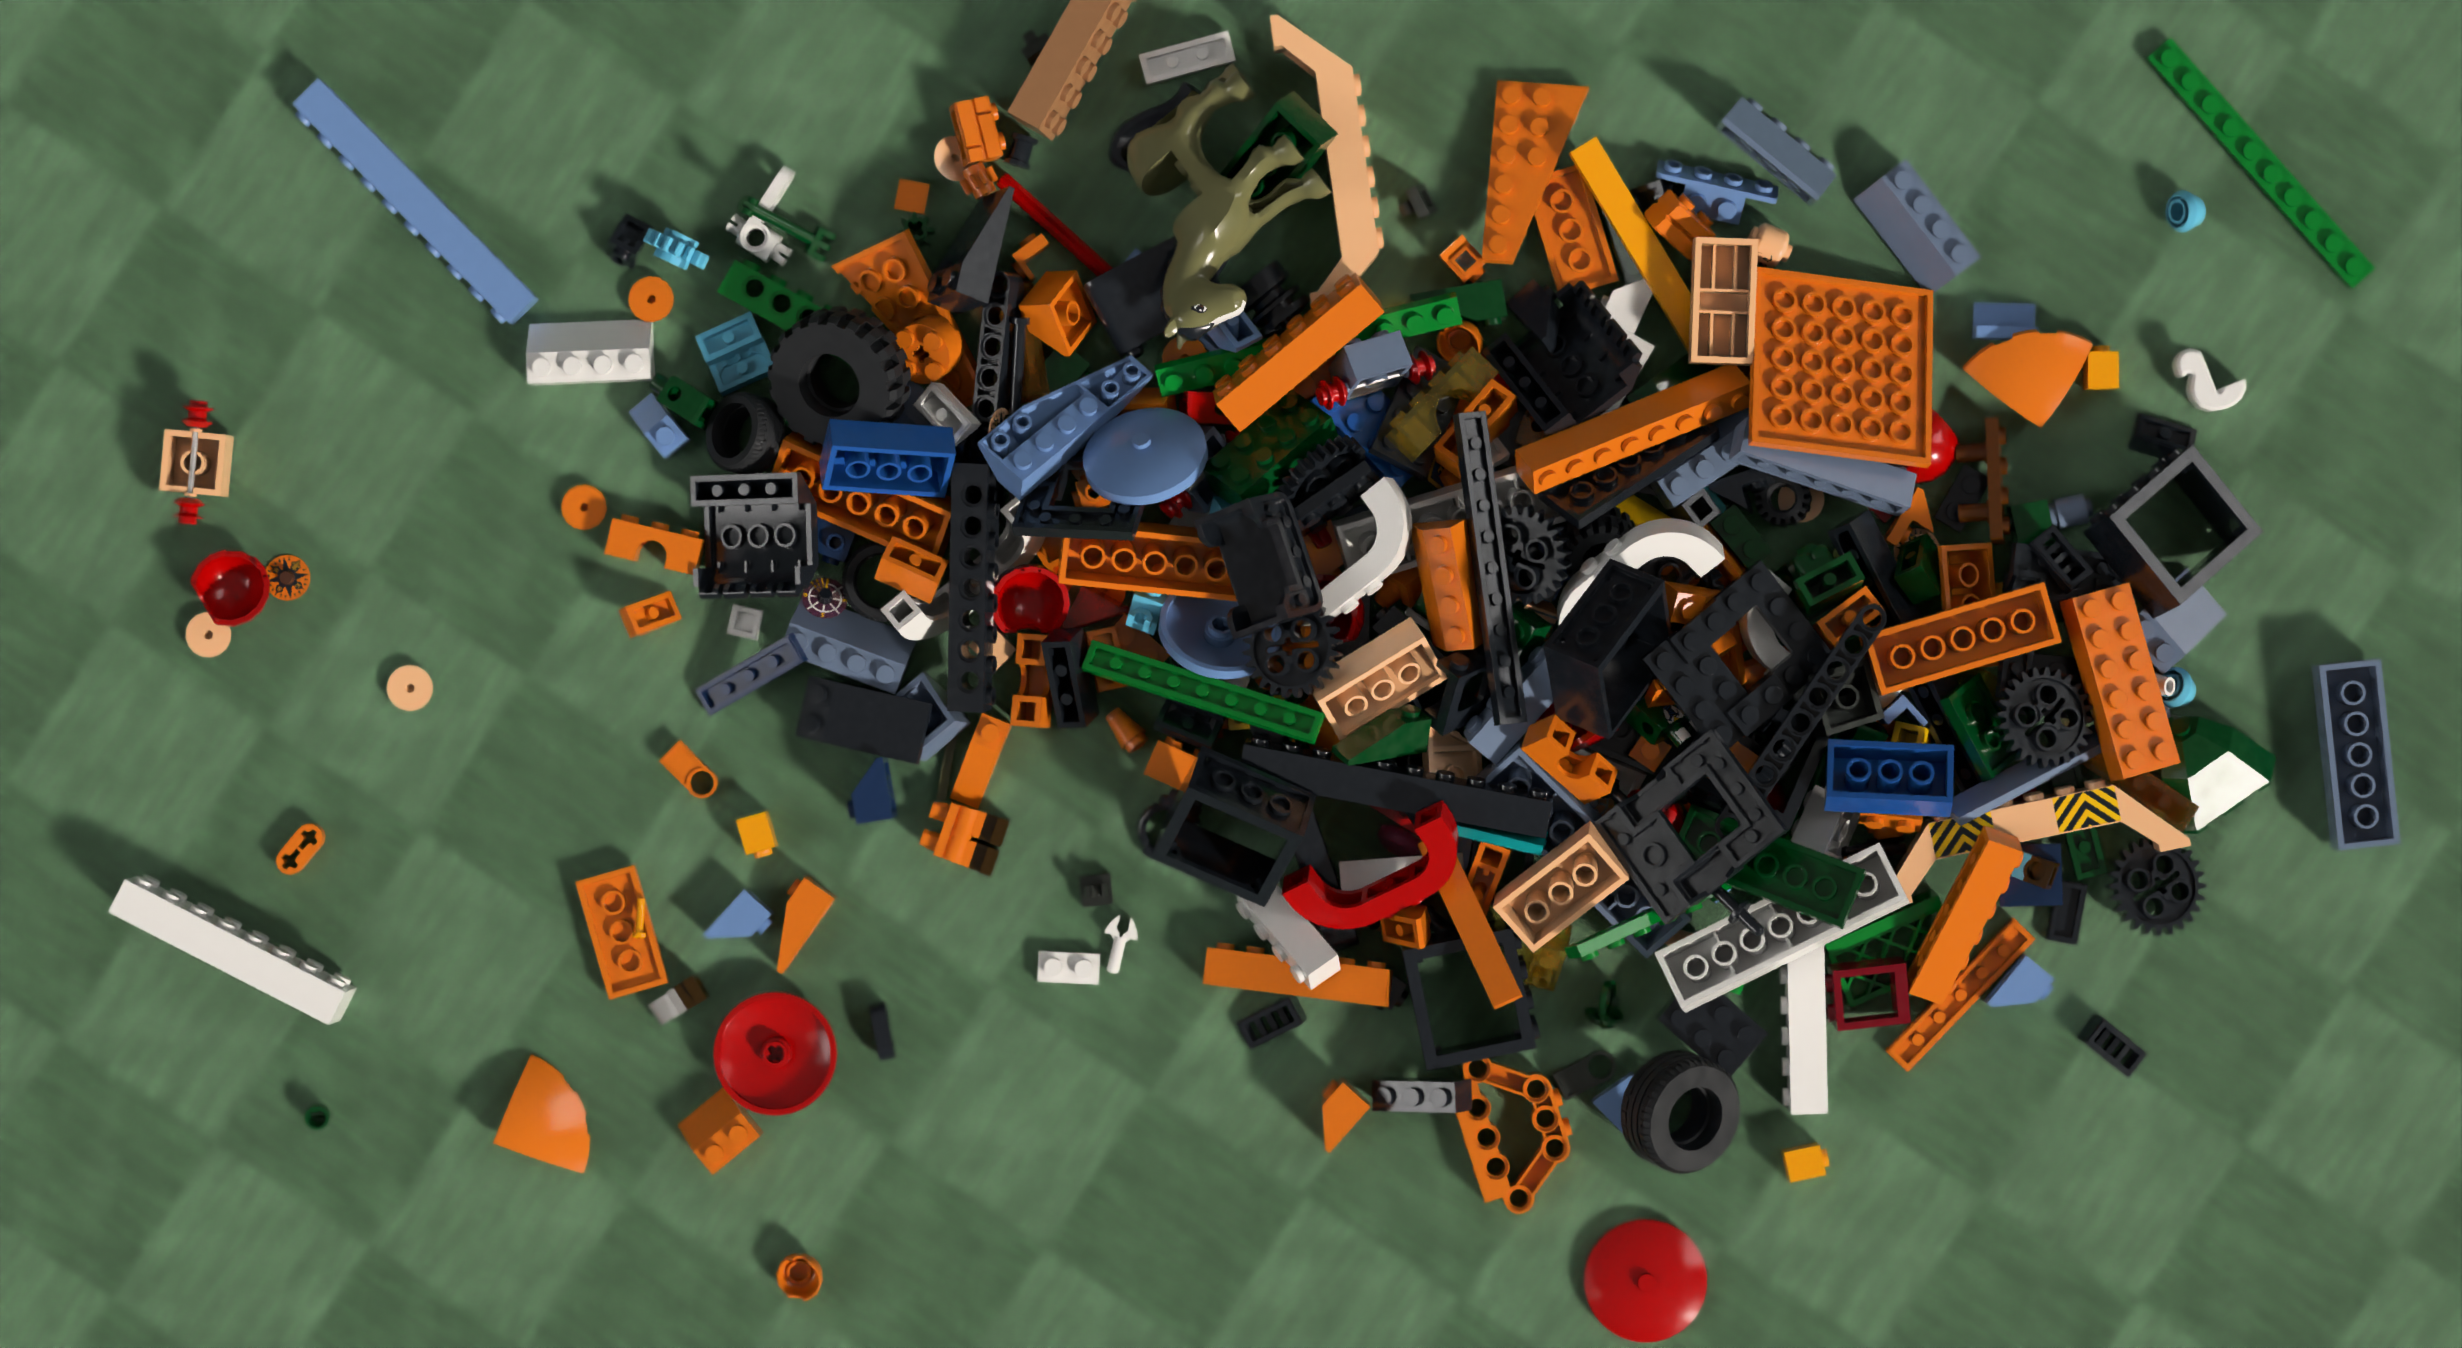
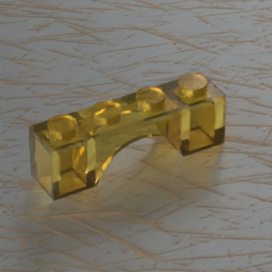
M1473 346L1465 355L1459 351L1447 363L1451 369L1446 374L1441 370L1428 383L1432 389L1427 394L1421 390L1409 403L1412 409L1407 415L1401 411L1389 423L1393 429L1387 434L1386 438L1412 463L1442 433L1436 419L1438 401L1454 397L1471 402L1487 383L1499 373Z

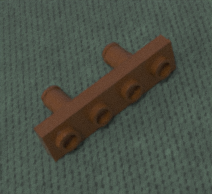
M1998 417L1985 418L1986 440H1984V443L1956 445L1957 463L1985 461L1988 476V499L1986 503L1958 504V517L1960 523L1987 521L1990 527L1992 544L2005 545V535L2011 534L2010 517L2004 516V505H2009L2008 486H2003V475H2008L2007 456H2002V445H2007L2006 426H2001Z

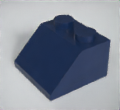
M887 757L875 759L851 793L852 799L847 801L850 819L855 818L856 825L892 819L898 816Z

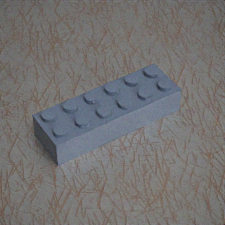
M2381 659L2311 665L2331 849L2340 851L2401 844Z

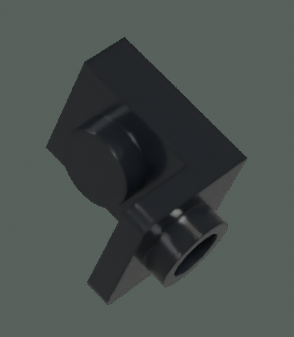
M1663 179L1629 190L1643 215L1653 203L1658 202V199L1667 190H1672L1678 197L1680 196L1677 185L1672 181Z
M626 213L608 240L607 256L616 264L626 265L633 269L637 263L639 253L646 244L643 239L648 228L653 229V227Z

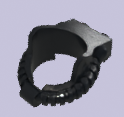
M1173 788L1169 795L1162 794L1159 798V803L1154 802L1152 806H1147L1148 808L1143 810L1144 813L1140 814V820L1138 819L1137 821L1139 822L1136 825V828H1138V831H1136V834H1138L1137 839L1140 840V846H1143L1142 853L1150 859L1154 846L1149 843L1146 834L1147 822L1155 813L1169 810L1179 791L1178 789L1175 790ZM1195 800L1185 821L1197 826L1200 825V818L1198 816L1203 811L1201 809L1203 805Z

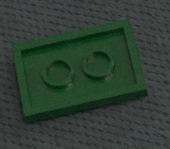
M1980 673L1970 675L1944 696L1940 703L1944 713L1954 727L1959 741L1963 744L1969 755L1974 769L1978 772L1981 780L1985 782L1993 779L2014 761L2018 751L2014 750L2007 753L2006 749L2010 744L2008 740L1999 742V738L2004 735L2003 730L1994 729L1995 726L2001 724V719L1993 717V714L2000 712V710L1995 705V701Z

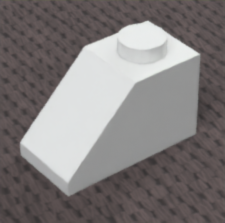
M1642 279L1613 290L1609 297L1603 295L1601 303L1612 315L1610 319L1614 318L1622 328L1634 334L1653 292L1646 281Z

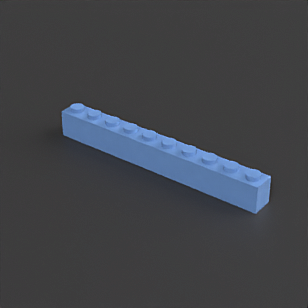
M317 78L292 103L298 110L295 116L307 127L312 124L320 132L316 137L328 149L334 146L341 153L338 159L350 171L356 168L363 175L360 181L372 193L376 189L384 197L381 201L382 204L394 215L399 212L406 219L403 225L414 236L420 233L428 241L424 246L436 258L442 255L450 263L446 268L458 280L464 277L471 284L468 288L469 292L480 302L485 299L493 307L490 313L500 323L503 324L507 321L514 325L539 300L323 80Z

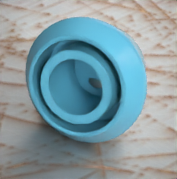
M2179 190L2170 197L2166 204V219L2175 231L2180 233L2188 232L2203 222L2206 215L2205 204L2200 197L2186 190Z
M2180 667L2170 668L2163 676L2174 679L2175 690L2170 696L2161 695L2163 703L2168 708L2186 706L2195 697L2196 685L2185 669Z

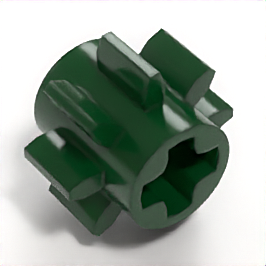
M913 212L912 218L908 221L901 218L904 230L909 228V230L917 231L921 228L922 235L915 234L913 236L919 249L925 244L931 247L932 243L928 235L936 234L935 228H927L930 221L928 216L922 220L917 218L916 212Z

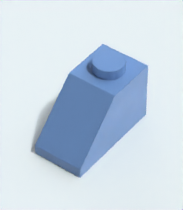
M1244 311L1236 317L1223 321L1207 332L1220 349L1235 353L1262 339V334Z
M650 393L629 411V414L643 434L665 459L671 458L692 440L667 409L657 401V397L653 393Z
M745 888L703 933V936L707 939L751 937L756 932L762 935L773 923L770 917L774 914V911L750 889Z
M2021 954L1983 1002L1990 1007L2036 1003L2038 999L2043 1001L2053 990L2054 986L2051 983L2055 978L2028 956Z

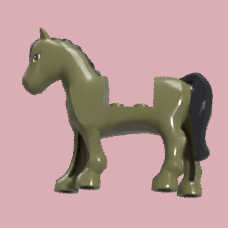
M1234 63L1227 66L1222 75L1209 81L1202 92L1192 84L1183 82L1178 92L1169 100L1142 110L1123 121L1115 130L1109 143V161L1118 169L1130 173L1144 194L1160 196L1169 193L1188 179L1191 183L1190 187L1198 196L1179 213L1174 222L1173 233L1177 242L1174 245V254L1168 261L1163 277V285L1160 289V310L1168 322L1164 329V336L1168 338L1177 333L1176 341L1179 350L1186 341L1198 340L1223 321L1236 317L1244 311L1247 302L1245 290L1235 284L1214 283L1226 266L1228 259L1241 252L1263 225L1288 206L1304 199H1322L1332 193L1315 170L1311 168L1302 178H1285L1264 197L1251 199L1255 187L1267 173L1284 165H1297L1304 160L1301 153L1285 134L1277 139L1273 146L1258 145L1254 148L1244 167L1232 179L1220 175L1207 162L1203 154L1201 142L1204 129L1214 111L1233 102H1248L1256 96L1250 83Z

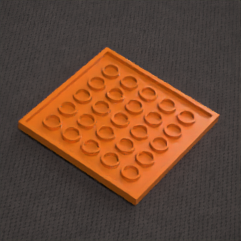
M1757 266L1753 362L1750 364L1748 445L1928 468L1931 465L1933 290Z

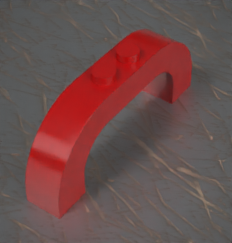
M1443 800L1416 812L1414 830L1428 850L1427 853L1420 860L1363 888L1351 891L1335 889L1326 884L1311 864L1284 877L1282 895L1299 915L1327 928L1355 929L1370 925L1383 918H1391L1398 911L1410 905L1416 906L1420 904L1425 898L1441 889L1449 880L1457 860L1458 828L1455 818Z

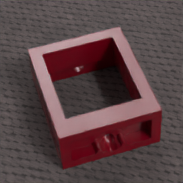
M1901 956L1827 964L1828 974H1825V992L1830 994V1004H1826V1017L1828 1023L1832 1022L1837 1031L1911 1023L1906 962ZM1889 973L1893 1013L1844 1018L1841 978Z

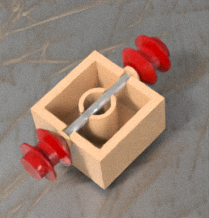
M189 400V406H182L188 410V417L181 419V421L186 426L193 428H190V431L164 429L159 490L184 493V496H187V498L179 497L174 500L173 503L179 506V513L172 516L178 517V523L197 525V519H204L198 515V508L205 506V504L200 499L193 497H197V494L228 497L234 436L204 433L203 429L199 428H207L213 424V422L207 419V413L214 409L208 408V402Z

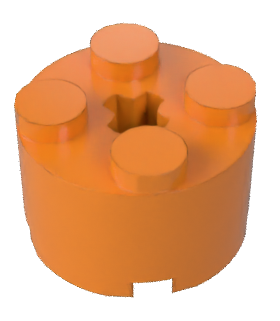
M926 315L896 334L897 339L895 341L900 349H904L907 356L905 363L906 367L910 368L911 381L918 384L936 382L955 369L964 355L962 335L958 329L955 330L949 324L951 321L940 315Z

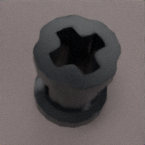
M1012 132L1013 142L1008 157H1005L1003 162L1021 169L1030 170L1029 160L1033 147L1038 145L1039 140Z

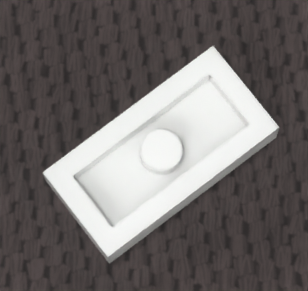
M1039 950L1037 982L1099 985L1100 953Z

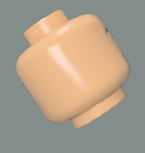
M1762 223L1759 227L1754 226L1747 238L1758 239L1757 262L1769 268H1775L1780 261L1786 263L1793 249V246L1788 244L1790 239L1788 232L1769 223Z

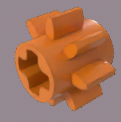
M979 162L962 171L965 179L961 180L960 184L966 196L973 193L975 199L978 200L996 190L993 183L999 179L992 165L985 168L983 162Z

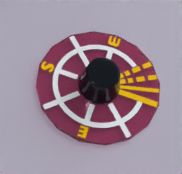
M818 578L811 581L808 589H804L802 594L806 610L820 618H833L840 615L848 603L844 596L842 585L830 578Z

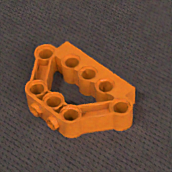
M1489 1058L1482 1059L1486 1064V1069L1480 1076L1472 1075L1469 1072L1471 1062L1462 1063L1461 1067L1464 1077L1461 1079H1471L1472 1100L1481 1099L1485 1102V1110L1481 1114L1474 1115L1469 1110L1455 1113L1484 1202L1487 1203L1503 1198L1508 1210L1512 1213L1523 1214L1531 1209L1534 1204L1535 1194L1555 1166L1565 1161L1570 1153V1143L1567 1136L1573 1135L1568 1117L1561 1118L1558 1107L1563 1105L1559 1089H1552L1547 1077L1540 1072L1527 1073L1492 1061ZM1533 1080H1539L1544 1084V1090L1538 1096H1532L1527 1092V1086ZM1482 1082L1521 1095L1529 1102H1532L1531 1121L1534 1127L1542 1133L1539 1148L1512 1183H1509L1507 1178L1510 1170L1509 1161L1506 1155L1498 1149L1501 1139L1500 1132L1496 1125L1490 1122L1488 1118L1491 1112V1104L1487 1096L1479 1090L1478 1084ZM1541 1110H1550L1553 1113V1120L1550 1124L1540 1125L1537 1123L1536 1117ZM1484 1128H1489L1495 1133L1493 1141L1489 1144H1483L1477 1138L1480 1130ZM1552 1139L1560 1140L1563 1145L1560 1153L1555 1155L1546 1152V1144ZM1492 1158H1500L1504 1162L1503 1169L1498 1173H1491L1487 1170V1163ZM1516 1189L1524 1190L1527 1193L1525 1202L1520 1205L1513 1204L1510 1201V1195Z

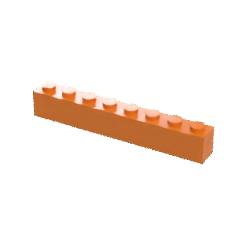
M1721 366L1516 449V473L1535 495L1749 408L1750 380L1737 366Z

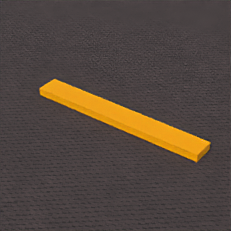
M1595 136L1568 154L1688 352L1691 293L1598 138Z

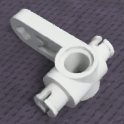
M784 165L761 198L759 205L773 212L790 186L796 172ZM737 213L733 215L731 220L738 224V226H734L729 222L725 230L737 236L736 244L766 263L772 259L782 267L786 264L788 260L782 257L781 254L783 253L790 258L793 250L781 243L783 240L781 235L765 226L766 222L753 215L747 221ZM755 230L763 231L765 236L764 242L760 246H751L749 243V236Z

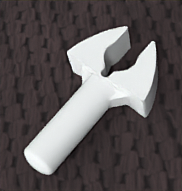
M1120 915L1115 917L1105 929L1104 933L1111 934L1114 940L1107 966V971L1112 974L1119 972L1125 943L1130 939L1138 940L1137 928L1132 917L1130 918L1129 929L1123 936H1120V932L1117 929Z

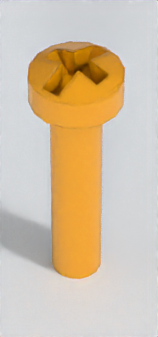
M643 898L637 899L636 930L632 932V937L636 939L646 937V933H643L645 899Z

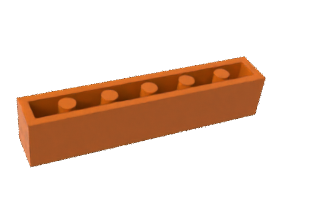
M1985 825L1983 826L1907 971L1909 994L1943 1005L1947 995L1950 996L1953 993L1960 970H1964L1967 967L1969 953L1973 946L1980 942L1987 919L1990 920L1996 911L1998 898L2007 891L2014 868H2018L2023 860L2024 853L2018 837Z
M1220 942L1216 943V948L1207 947L1202 984L1389 1007L1394 971L1385 969L1386 963L1368 961L1367 967L1356 966V959L1339 957L1341 970L1310 990L1304 982L1298 983L1290 972V965L1285 960L1281 962L1275 955L1264 954L1265 948L1247 946L1246 952L1235 951V944Z

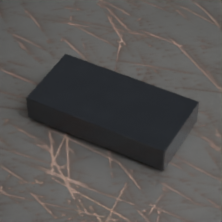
M2062 880L2063 905L2051 906L2045 939L2077 945L2088 884Z

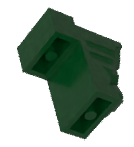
M1812 542L1797 549V556L1774 572L1777 577L1792 589L1788 596L1812 626L1858 592L1865 580L1861 569L1850 551L1834 558L1826 545L1819 544L1816 546ZM1852 635L1846 641L1856 637L1857 635Z

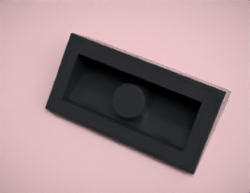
M2138 412L2128 442V449L2160 459L2178 447L2183 451L2189 446L2195 445L2197 430Z

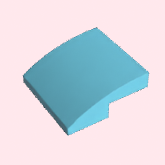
M751 311L695 336L722 397L768 376V367L773 364V361L770 359L771 353Z

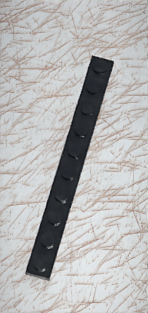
M1486 411L1457 413L1453 415L1494 726L1528 722Z

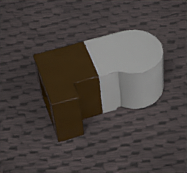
M695 973L650 1003L648 1007L660 1026L711 996Z

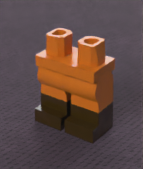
M934 801L928 817L944 822L941 833L924 828L919 844L928 850L934 851V856L991 877L1000 849L972 839L974 837L1001 847L1011 819L953 801L951 804Z

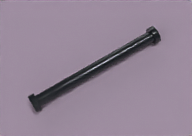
M1011 317L1014 331L1008 417L1016 412L1022 404L1026 325L1030 324V318Z

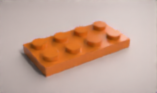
M1575 165L1554 171L1542 195L1537 211L1534 213V218L1557 292L1568 283L1575 286L1579 281H1584L1591 290L1618 282L1619 278L1592 192Z
M636 864L576 881L575 884L609 1000L669 983ZM638 898L645 899L643 933H646V937L643 939L632 937V932L636 930Z

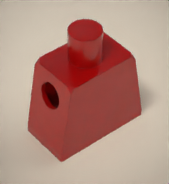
M1186 391L1179 394V412L1190 416L1198 424L1209 426L1233 425L1223 412L1221 415L1216 414L1213 392Z

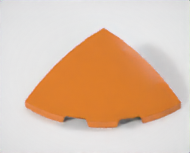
M2037 329L2024 330L2013 333L2011 339L1998 345L1994 343L1988 344L1973 355L1962 368L1995 397L2027 420L2042 428L2072 386L2086 361L2093 343L2080 335L2063 330H2057V333H2039Z
M530 1055L505 1111L493 1144L549 1164L584 1173L590 1152V1134H588L585 1119L587 1113L578 1093L573 1091L564 1079V1075L557 1068L538 1056Z

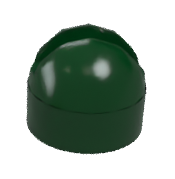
M313 1104L305 1113V1123L311 1129H323L330 1120V1111L324 1104ZM323 1112L324 1115L311 1116V1113Z

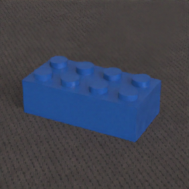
M1381 390L1346 401L1345 406H1340L1337 402H1334L1331 410H1327L1324 405L1321 406L1316 396L1310 401L1332 417L1341 438L1348 435L1350 438L1354 437L1366 451L1364 453L1367 457L1365 461L1378 473L1381 479L1383 477L1393 478L1401 488L1413 476L1368 453L1390 403V399Z
M829 419L819 462L822 490L945 498L956 456L953 427Z
M1828 739L1825 763L1824 811L1950 817L1953 805L1954 745Z

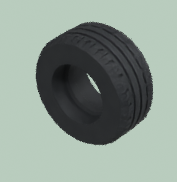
M1682 1050L1661 1053L1641 1066L1629 1081L1621 1104V1126L1625 1140L1628 1142L1631 1150L1649 1163L1669 1172L1679 1174L1700 1171L1716 1161L1731 1144L1740 1118L1738 1090L1730 1074L1720 1065L1694 1053ZM1688 1090H1691L1692 1105L1690 1113L1684 1124L1670 1134L1669 1117L1671 1110L1679 1097Z

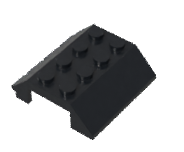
M1579 281L1575 286L1568 283L1555 293L1563 306L1559 308L1561 316L1557 346L1552 354L1530 332L1515 343L1505 332L1481 351L1546 435L1558 433L1600 416L1631 392L1642 368L1639 361L1643 353L1631 339H1627L1628 335L1614 318L1610 319L1612 315L1599 299H1594L1596 295L1584 281Z
M801 472L690 476L691 507H704L706 568L693 569V587L699 588V597L701 599H721L722 595L725 599L748 598L749 594L751 598H774L776 593L778 597H799L802 589H808L819 566L817 502Z

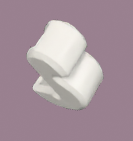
M2192 348L2178 352L2173 358L2172 369L2174 375L2177 378L2188 376L2186 394L2188 400L2196 409L2206 412L2223 410L2235 405L2242 399L2246 390V379L2216 390L2201 351Z

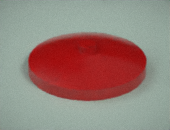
M774 991L754 995L738 1004L728 1013L718 1029L714 1042L713 1057L718 1079L732 1099L753 1112L777 1116L800 1111L821 1096L833 1078L837 1065L838 1049L833 1028L818 1007L801 996Z
M1638 1218L1612 1227L1594 1244L1584 1268V1291L1593 1314L1609 1331L1630 1341L1657 1342L1678 1334L1695 1319L1706 1296L1707 1271L1699 1249L1681 1229L1662 1220Z

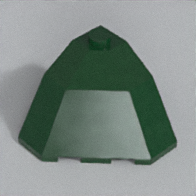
M2171 715L2168 718L2181 763L2162 768V789L2166 822L2184 834H2200L2209 827L2208 823L2221 814L2226 816L2242 805L2244 798L2256 790L2261 792L2271 785L2276 756L2237 729L2199 716Z

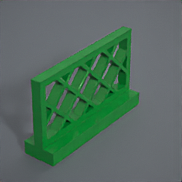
M1933 889L1922 892L1912 897L1913 903H1909L1825 944L1824 950L1830 963H1838L1835 956L1846 951L1857 955L1855 961H1861L1862 957L1878 959L1875 956L1864 953L1868 942L1874 939L1885 942L1879 958H1885L1890 945L1905 949L1902 959L1907 962L1910 952L1915 954L1918 952L1917 949L1912 948L1918 933L1921 932L1926 935L1928 933V930L1921 928L1924 918L1935 912L1938 914L1942 906L1938 894ZM1917 921L1916 925L1910 924L1912 922ZM1903 926L1913 929L1907 945L1893 941L1896 930ZM1889 933L1887 938L1883 937V935ZM1861 945L1859 950L1853 949ZM1872 974L1871 978L1864 975L1854 976L1869 983L1863 994L1853 998L1849 988L1854 977H1848L1847 980L1841 978L1842 991L1850 1008L1891 991L1890 982L1885 984L1877 981L1878 974ZM1874 984L1879 986L1872 989Z

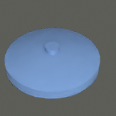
M1143 408L1121 414L1101 426L1092 435L1085 447L1083 467L1089 485L1101 497L1123 505H1148L1170 499L1190 487L1205 468L1208 448L1203 430L1190 416L1173 409Z
M1169 595L1166 598L1160 612L1158 631L1165 650L1178 664L1191 672L1214 679H1239L1252 675L1256 668L1245 666L1252 658L1242 653L1250 649V644L1243 642V639L1251 638L1252 634L1233 640L1227 625L1228 612L1233 607L1239 606L1238 602ZM1279 626L1272 630L1271 636L1274 642L1278 641L1281 637ZM1270 647L1267 649V652H1276L1280 647Z

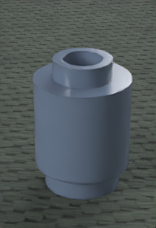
M2082 493L2053 499L2052 503H2048L2052 524L2058 527V529L2088 524V517L2093 516L2090 498L2085 499Z

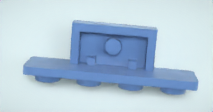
M1672 159L1666 161L1658 160L1655 177L1685 184L1683 193L1695 205L1693 210L1696 213L1702 210L1713 220L1739 225L1746 198L1776 204L1778 199V186L1773 185L1767 180L1759 179L1753 181L1744 179L1736 173L1722 174L1713 172L1710 168L1704 166L1694 168L1685 166L1681 162Z

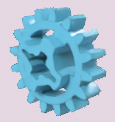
M667 227L663 234L648 228L643 239L645 243L656 248L654 256L684 270H687L689 264L704 270L710 257L696 250L699 242Z

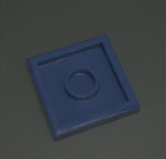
M2061 843L2020 844L2024 852L2061 864L2051 889H2043L2014 878L2011 875L2007 891L2000 895V907L2063 905Z

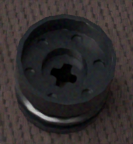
M1277 259L1240 287L1245 290L1247 295L1244 312L1248 313L1254 310L1256 315L1251 320L1253 324L1257 326L1262 321L1265 324L1259 331L1262 334V339L1277 334L1286 328V324L1293 317L1300 314L1305 305L1310 301L1306 294L1296 301L1291 299L1300 290L1298 284L1287 290L1282 288L1290 274Z

